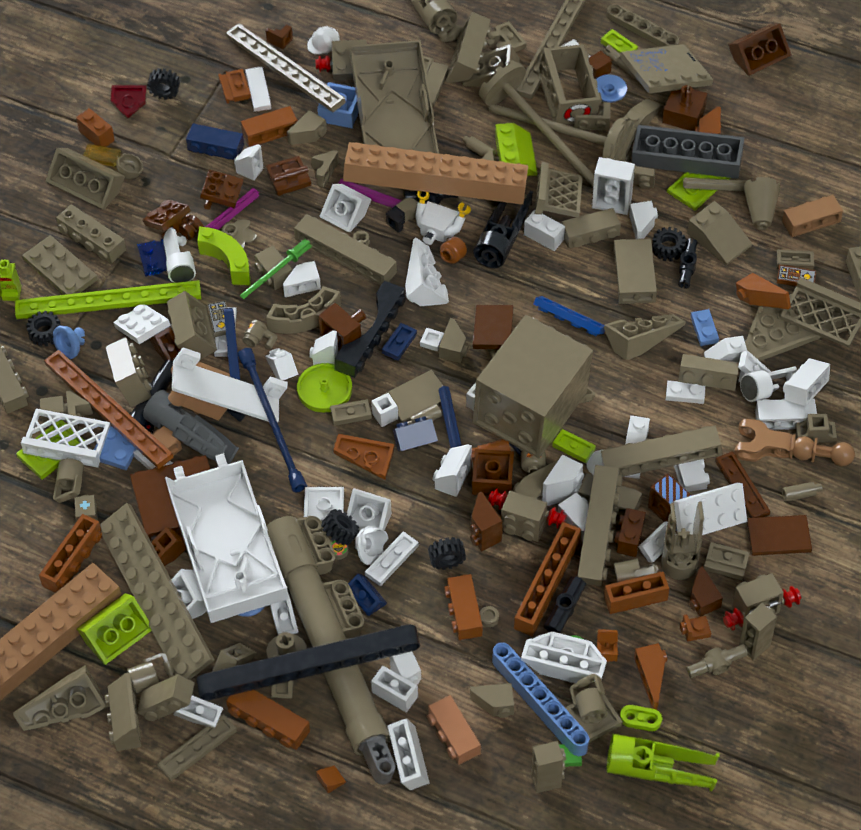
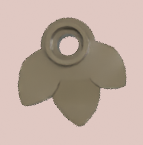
M241 219L235 223H227L222 229V232L233 237L243 249L245 248V243H251L257 239V234L249 229L250 220Z

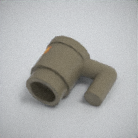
M252 320L244 333L242 341L249 347H255L264 336L268 338L265 348L271 350L278 337L273 332L267 330V326L261 321Z

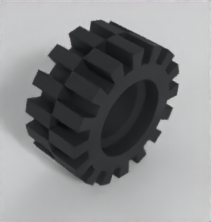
M158 68L157 71L153 70L150 73L147 90H149L150 94L153 93L154 97L159 96L158 99L164 97V100H167L168 97L172 99L178 94L180 78L176 76L175 72L172 74V70L166 71L163 68V71Z
M663 227L662 231L660 229L657 230L652 241L654 255H658V259L663 257V261L669 259V262H671L673 258L678 260L685 251V235H682V231L677 232V228L671 230V227H668V230ZM669 241L673 242L675 246L667 247L662 243Z
M44 311V314L37 312V316L33 314L32 319L29 318L26 325L30 340L33 341V344L36 345L38 343V346L41 347L42 344L45 347L48 346V343L53 345V331L56 327L61 326L58 316L56 314L53 315V312L48 314L47 311ZM42 326H51L48 331H37Z
M337 509L331 510L321 524L323 532H327L326 536H330L332 541L336 540L337 544L341 543L343 546L349 545L360 531L359 525H356L357 522L352 520L353 517L347 516L346 512L342 513L340 509L338 511Z
M447 537L445 540L439 539V542H433V545H430L428 548L431 565L438 570L441 568L442 570H446V568L452 569L453 566L458 567V564H463V561L466 560L464 545L459 538L455 539V537L449 539Z

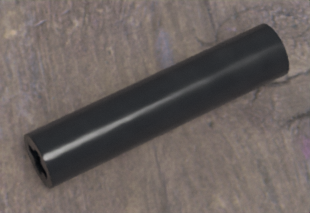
M165 360L151 381V396L160 390L166 391L171 384L173 361ZM149 399L136 405L130 414L142 426L147 421L143 417V412Z

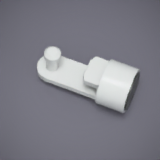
M169 228L164 235L168 277L173 283L191 281L196 275L193 257L189 251L180 252L179 246L186 244V237L177 236L176 230Z
M790 367L768 373L760 370L744 374L740 382L741 392L745 399L750 402L769 398L772 392L779 388L778 384L773 385L772 380L786 377L787 381H789L793 373L797 372V368Z

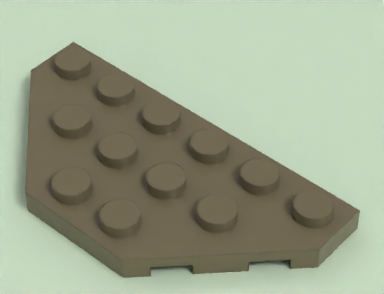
M799 295L796 296L797 303L807 301L799 298ZM820 302L812 303L815 311L824 308ZM809 305L799 307L802 314L812 312ZM759 306L745 345L747 351L759 361L823 337L781 319L780 315L784 309ZM796 308L789 310L786 314L791 317L799 316ZM839 310L829 311L832 318L841 316ZM826 312L817 314L819 322L829 319ZM814 316L804 318L805 323L809 325L816 323ZM846 318L849 326L852 325L850 318ZM844 320L834 322L836 329L846 327ZM831 323L821 326L825 332L833 331Z

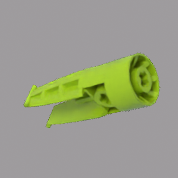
M613 734L608 752L606 772L650 781L667 782L669 784L707 787L710 791H713L717 779L673 769L674 760L716 765L720 754L711 755L677 745L673 746L657 741Z

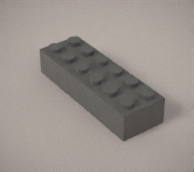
M638 125L632 151V163L638 167L739 179L744 150V137Z

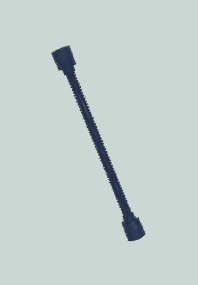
M244 348L238 352V357L243 367L250 373L286 462L292 491L295 493L301 492L307 487L306 481L301 471H298L294 465L255 369L254 353L251 348Z

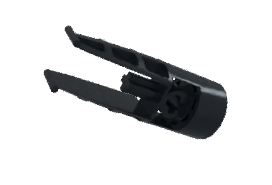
M529 191L513 223L512 219L506 215L502 217L498 224L507 202H498L473 250L474 257L480 264L494 269L504 265L520 232L529 207L532 205L533 191Z

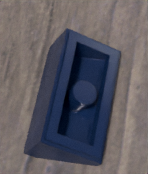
M357 574L348 583L356 602L368 616L387 604L385 599L364 575Z

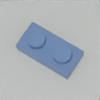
M710 310L691 312L690 317L700 346L718 343L719 337Z

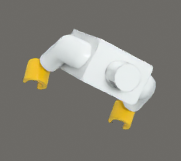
M418 191L417 195L420 198V202L417 203L415 216L417 226L420 228V234L424 236V243L431 245L434 240L444 242L448 237L459 233L465 221L464 216L471 212L470 206L468 205L466 210L463 211L464 203H460L458 205L459 214L456 210L429 201L425 204V200L429 198V192H426L425 197H421V191Z

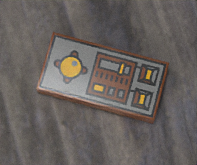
M780 265L777 283L797 286L800 277L815 283L816 271Z

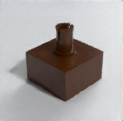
M684 85L680 90L671 91L663 110L662 123L695 131V126H699V119L702 118L705 111L708 93L694 90L691 86L687 88L688 85Z
M336 303L332 304L318 315L320 337L332 331H337L338 351H340L343 345L361 337L360 322L366 319L365 313L358 309L350 316Z

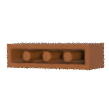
M255 690L230 695L226 701L228 712L232 716L244 719L249 726L261 729L266 736L280 740V743L287 748L292 747L297 750L310 732L309 721Z

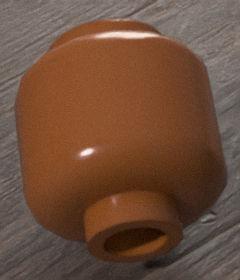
M458 237L449 238L440 247L441 258L450 264H455L467 253L465 243Z

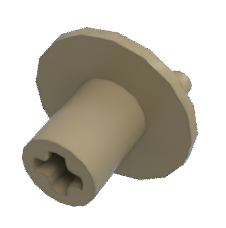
M283 632L269 642L266 650L267 659L272 658L274 655L280 656L307 649L306 644L299 636Z

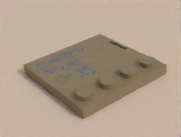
M684 44L621 52V59L648 93L680 90L684 85H688L687 88L689 86L692 88L710 86L713 83V78Z

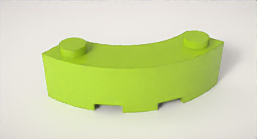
M199 227V254L224 261L231 273L232 285H250L248 258L242 246L233 237L220 230Z

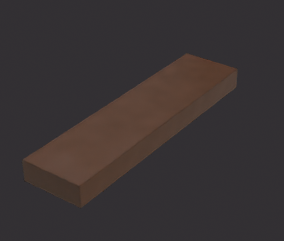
M732 451L717 457L715 462L729 485L743 483L745 507L750 518H759L770 515L768 506L734 452Z

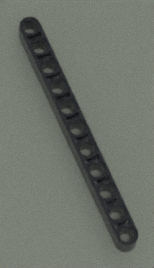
M410 624L202 674L197 677L199 698L205 701L214 700L412 652L420 648L417 627Z

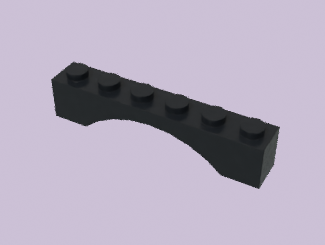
M384 280L376 293L378 314L374 324L360 338L342 346L334 358L335 371L353 378L363 371L367 358H371L375 345H379L382 334L388 331L391 320L396 318L399 307H403L406 301L403 287Z

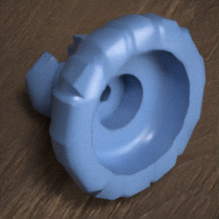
M68 326L56 327L53 331V342L56 349L60 350L69 359L75 358L79 354L80 345L85 343V339L81 338L85 336V331L80 327L75 328L74 331Z

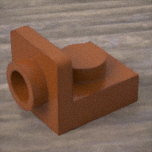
M688 614L683 615L680 631L682 635L685 634L687 642L711 637V630L706 616L689 619Z

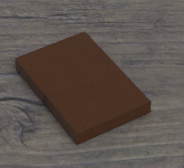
M476 305L473 349L501 348L512 333L513 305Z
M806 515L747 518L752 556L812 552Z

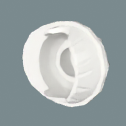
M328 26L318 28L308 41V50L315 55L328 54L332 51V41H340L339 33L334 28Z
M366 526L357 534L355 548L358 551L360 560L364 564L372 565L383 553V546L388 540V535L384 530L376 526Z

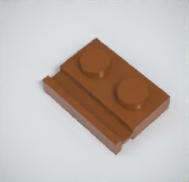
M243 69L226 72L225 75L218 74L227 104L229 101L234 100V102L251 98Z

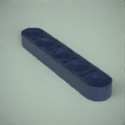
M224 308L230 377L240 380L233 308Z

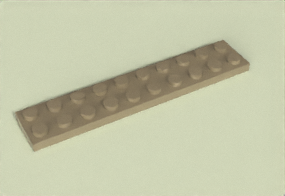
M126 503L100 524L102 537L133 596L150 621L149 626L163 653L166 654L168 661L171 660L175 675L179 674L191 680L215 660L134 509L130 504Z

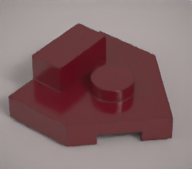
M146 85L111 86V104L127 119L146 104Z

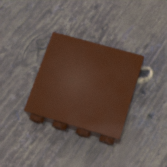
M206 455L195 456L185 461H175L172 464L162 466L160 469L154 467L150 470H140L130 474L143 527L151 542L166 527L182 535L165 478L177 480L173 468L182 466L185 477L210 470Z

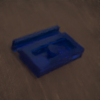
M163 239L158 242L150 241L137 244L145 277L163 273V271L167 270V258Z

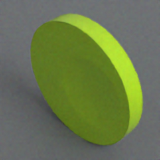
M316 364L307 368L300 375L297 382L298 397L301 403L312 411L321 413L331 412L330 406L344 404L349 401L352 395V381L350 376L335 371V364Z

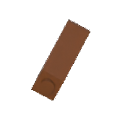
M754 273L736 282L738 298L750 305L781 309L791 308L789 292Z
M659 643L637 648L634 655V660L651 707L655 710L658 709L665 662H667L666 652L661 650Z

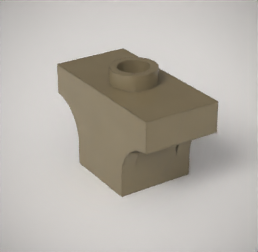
M808 414L806 420L796 423L797 438L806 436L814 442L815 438H818L817 443H836L835 422L828 421L827 414Z

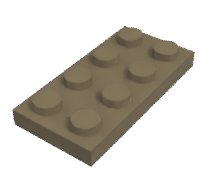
M51 235L22 255L25 262L63 295L81 293L98 280L97 275Z

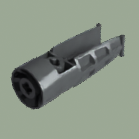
M165 390L156 392L149 399L143 412L145 420L158 429L165 426L173 432V437L202 455L215 460V462H217L215 456L223 453L227 464L232 462L239 447L235 446L216 428L198 415L193 417L181 408L182 406L173 405L168 399L169 393Z

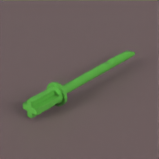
M304 239L293 249L287 250L288 256L240 296L245 299L291 260L297 262L298 258L312 247L310 241Z

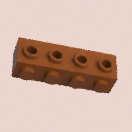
M84 514L80 516L39 574L42 587L56 593L70 582L74 574L78 573L81 563L90 556L93 546L102 538L99 521Z

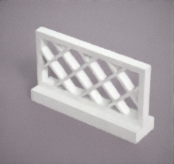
M36 409L26 437H23L21 441V446L24 454L56 460L72 458L79 460L83 465L98 467L100 463L99 457L111 425L110 422ZM39 416L48 417L49 421L40 425L38 418ZM66 420L68 424L58 428L55 422ZM79 423L85 424L86 427L78 432L73 427ZM52 424L55 430L45 434L43 429ZM96 427L104 428L103 432L97 435L94 434L92 429ZM71 428L74 434L64 438L61 432ZM41 431L43 435L39 439L31 438L32 434ZM89 431L92 437L83 442L80 436ZM57 434L62 439L56 443L49 440V438ZM78 438L80 444L76 446L68 444L69 441ZM96 441L98 444L96 450L87 448L86 445Z

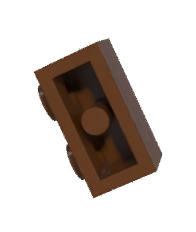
M626 508L625 515L620 516L619 526L621 531L616 532L614 542L618 543L617 553L637 557L646 512Z

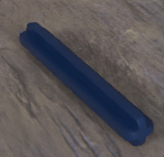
M441 386L438 391L450 448L459 447L462 444L450 388L448 386Z

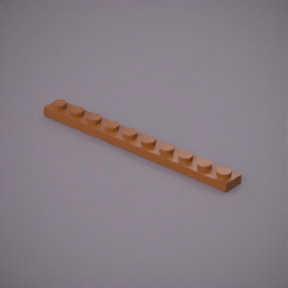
M57 350L44 360L49 369L81 398L88 401L100 416L107 422H110L113 428L158 469L174 458L170 450L60 350Z

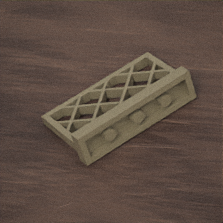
M542 162L538 175L534 214L542 215L544 210L579 218L582 176L548 169L549 163Z
M801 277L790 297L791 308L784 309L780 315V318L847 348L850 347L861 327L860 302ZM798 293L806 296L807 301L797 303L796 296ZM820 302L824 308L815 311L812 303ZM809 305L812 312L802 314L799 307ZM795 308L799 314L796 317L786 315L789 310ZM839 310L841 316L832 318L829 311ZM826 312L829 319L819 322L817 314ZM814 316L816 323L809 325L805 323L804 318ZM855 317L859 320L857 324L849 326L846 318ZM844 320L846 327L836 329L834 322ZM831 323L833 331L825 332L822 330V325ZM848 331L850 335L848 341L841 339L838 333Z

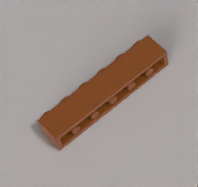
M565 522L562 523L515 616V630L533 637L580 543L581 528Z

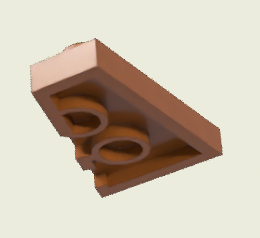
M338 434L333 450L335 455L386 480L395 444Z

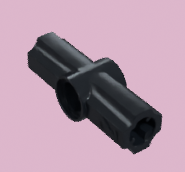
M571 576L564 590L557 597L556 604L544 624V628L548 632L561 634L569 617L573 615L574 608L586 587V582L581 578ZM562 604H568V605H570V606H568V607H562L561 605H562Z

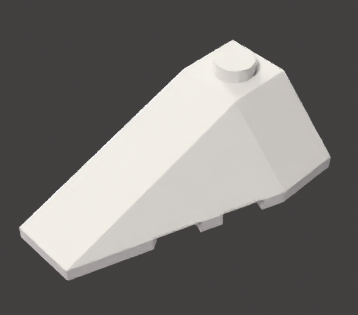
M417 238L413 239L405 284L406 297L409 301L415 302L419 306L447 304L449 302L447 288L445 285H441L439 279L442 276L434 267L436 262L428 245Z

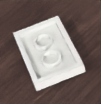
M145 304L136 306L133 311L121 315L118 320L113 322L117 330L138 344L171 326L166 317Z

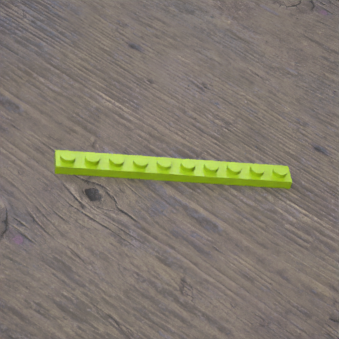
M200 281L15 300L16 319L32 318L33 314L37 316V312L44 314V311H47L48 314L53 312V315L134 307L143 304L167 303V301L184 291L199 300L201 299Z

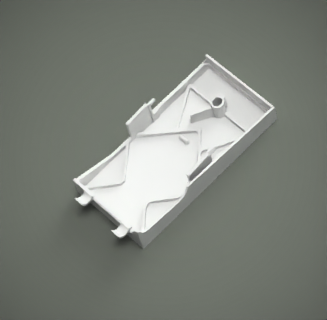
M224 453L215 456L218 464L217 468L185 477L182 466L173 468L177 480L165 478L211 623L289 599L288 589L270 542L268 529L260 506L256 503L243 460L227 464Z

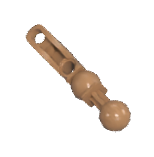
M743 419L739 423L741 435L751 438L752 441L740 442L734 449V454L738 459L751 462L758 461L765 456L792 459L793 455L799 460L812 458V462H814L815 456L831 458L836 465L847 466L855 458L854 448L846 442H838L833 447L817 445L818 438H815V442L806 436H800L795 439L796 435L770 430L762 421Z

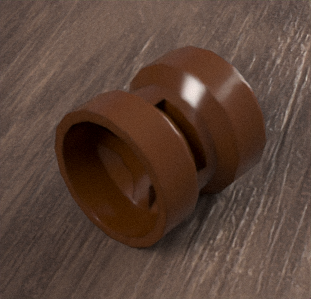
M191 216L187 223L179 226V231L182 236L190 241L195 237L196 233H199V227L204 226L196 216Z

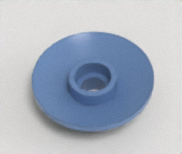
M603 75L596 79L597 89L601 93L602 101L616 102L626 95L627 85L622 78L615 75Z

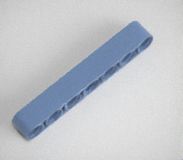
M496 644L493 648L492 658L495 668L509 683H512V687L573 755H585L589 744L587 732L508 644Z

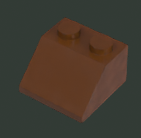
M475 449L472 494L478 495V493L482 492L484 495H490L491 491L495 492L496 488H498L500 494H503L504 491H507V494L509 491H512L514 451Z
M482 492L478 493L470 525V539L474 546L479 547L481 552L502 541V520Z

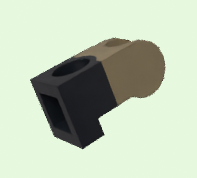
M406 198L386 212V223L396 232H401L404 229V223L416 217L417 201L413 198Z

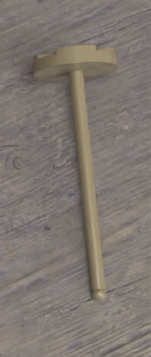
M514 60L508 61L507 66L504 68L498 67L489 82L482 84L479 90L481 99L487 105L492 106L509 96L589 184L594 187V175L516 91L525 77L526 68L520 62H515Z
M495 104L489 106V111L535 125L523 112ZM542 118L553 131L604 145L603 158L629 162L632 157L633 147L631 146L637 130L633 127L634 122L631 120L619 118L612 125L607 137Z

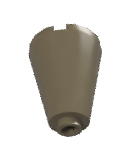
M758 177L753 182L750 179L744 184V192L752 223L757 229L765 230L772 224L780 192V183L777 184L775 179L768 177Z

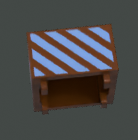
M667 473L650 486L648 508L663 522H668L669 515L671 514L670 503L693 495L685 490L673 476L671 477Z

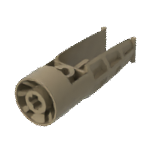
M410 0L425 24L434 34H439L440 31L444 30L446 32L450 31L457 22V13L448 0Z
M701 501L698 502L693 534H690V531H686L685 528H681V532H678V535H675L674 503H670L671 514L666 526L661 566L667 576L673 579H688L695 574L698 568L704 521Z

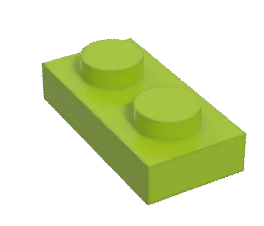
M613 29L601 38V44L604 46L611 45L618 53L638 50L637 45Z
M564 429L560 431L552 444V447L584 463H587L596 450V445Z

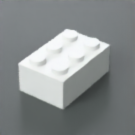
M599 157L594 173L592 208L599 210L614 208L615 213L628 214L632 200L635 164Z

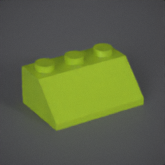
M515 123L496 124L495 139L499 161L528 165L527 176H536L537 168L531 133Z
M126 593L77 628L86 645L105 665L152 630L149 626L150 621L134 596Z

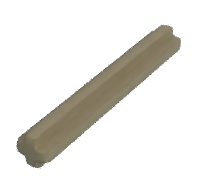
M684 178L683 187L688 189L744 191V184L748 180Z

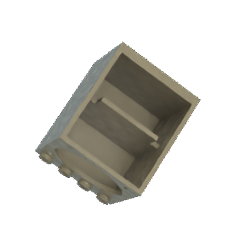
M525 314L476 379L473 423L539 459L587 393L593 350L587 345L573 340L570 336L556 331L555 328L539 322L538 319Z

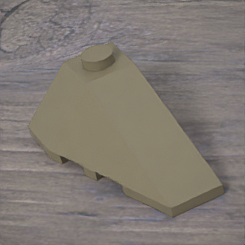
M674 314L653 316L652 320L635 318V322L627 323L625 320H618L605 324L604 330L614 352L625 360H631L642 355L685 325L686 321Z
M85 665L13 712V715L22 730L26 731L61 721L62 723L68 722L75 718H87L107 706L96 681Z

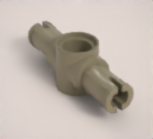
M744 644L729 650H721L719 647L713 648L705 654L702 661L687 666L686 669L691 679L706 672H713L714 675H719L726 672L733 661L748 656V652Z

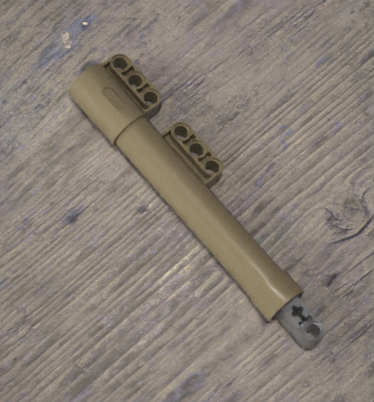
M285 516L270 522L267 525V532L283 579L312 647L359 637L364 624V618L349 584L344 580L323 583L320 575L329 573L332 570L336 557L326 532L322 530L321 520L316 516L298 519L292 516ZM354 665L325 672L324 676L346 726V734L354 753L364 755L375 782L381 785L388 784L395 770V763L387 747L391 738L383 716L379 714L359 666Z

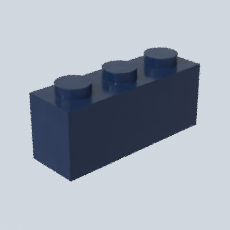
M192 124L186 138L188 151L235 160L236 156L240 155L243 150L244 138L243 133Z

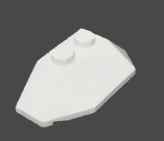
M549 632L534 639L526 640L521 660L539 674L572 683H577L580 679L591 674L600 676L602 680L607 662L591 641L555 632Z

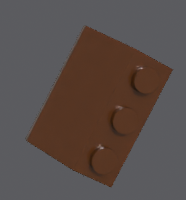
M780 23L769 24L728 44L734 61L748 76L792 55Z

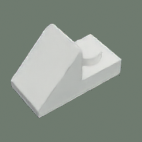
M749 351L741 352L738 366L741 370L739 382H741L742 376L747 373L764 370L767 373L771 372Z

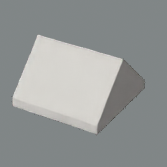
M353 488L347 516L353 517L352 520L357 522L356 525H359V530L366 526H376L385 530L392 514L391 500Z

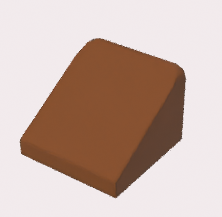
M335 765L316 772L318 780L327 793L346 783Z

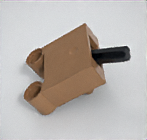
M198 361L196 364L198 367L230 377L229 373ZM173 390L168 395V399L173 405L193 410L196 414H203L218 421L226 411L239 422L246 417V414Z

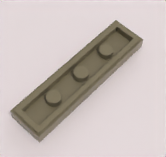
M223 714L219 717L215 728L209 726L204 728L157 764L158 768L171 782L236 733V727Z

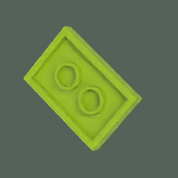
M63 420L55 422L58 428L66 425ZM52 425L44 432L45 434H48L54 431L55 428ZM71 428L61 432L64 438L74 434ZM41 433L39 436H37L35 439H39V438L43 437L42 433ZM59 434L49 438L54 443L62 440ZM78 438L69 441L68 444L76 446L80 444ZM23 449L16 453L17 458L41 480L56 470L60 461L24 454Z

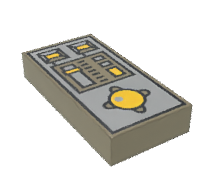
M226 301L207 304L214 337L226 335L224 308H227Z

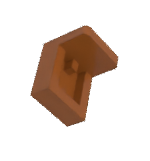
M617 630L597 631V649L607 662L618 660Z

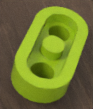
M627 705L622 708L620 713L622 724L630 728L656 731L662 723L660 712L651 708ZM632 716L634 719L629 720L627 717ZM653 720L655 723L650 724L648 721Z

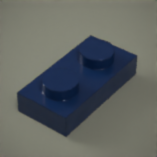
M400 323L382 348V354L399 361L416 337L417 330Z

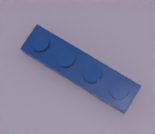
M539 296L535 298L533 304L538 306L540 311L545 313L551 312L555 314V318L560 320L566 319L574 327L587 329V333L597 336V334L605 333L603 324L546 297Z

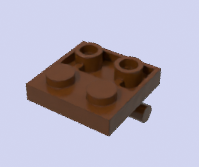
M300 156L266 166V171L278 196L311 186L308 167L303 165Z
M209 169L200 196L201 199L206 200L204 208L207 210L211 209L213 202L235 208L244 179Z
M166 200L156 210L150 211L142 220L145 226L164 231L161 234V237L164 239L168 228L175 229L176 234L180 232L179 226L188 222V219L191 217L188 213L191 210L186 204Z

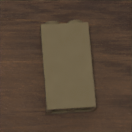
M651 239L614 240L613 251L615 254L619 290L618 303H656L657 289Z

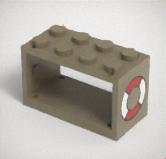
M584 45L543 48L538 66V74L552 120L561 124L575 123V115L598 114V107L602 102L601 93L598 92L597 80L593 77V67L589 64V54L585 51ZM575 69L584 99L566 100L557 71Z

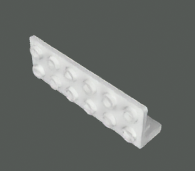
M186 348L181 349L173 361V391L268 421L254 385L198 367L196 364L200 360V353ZM270 376L263 385V389L278 423L279 398L287 389V382Z

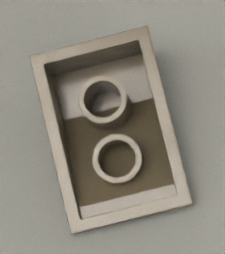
M511 44L485 52L482 60L478 62L480 68L477 75L473 74L470 80L463 81V86L481 87L484 82H489L498 67L504 68L507 66L508 61L511 60L519 62L520 58Z
M715 201L689 220L687 234L697 240L699 244L725 265H728L752 246V242L729 212Z

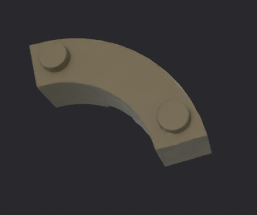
M323 286L304 305L273 304L266 317L268 330L275 333L292 334L318 327L319 314L334 303L341 306L340 291Z

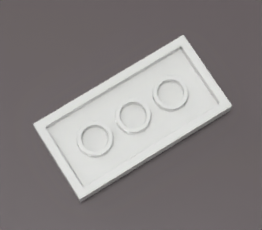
M734 483L674 501L678 532H681V528H685L686 531H690V534H693L694 518L699 501L702 502L704 514L702 535L747 522L743 483Z

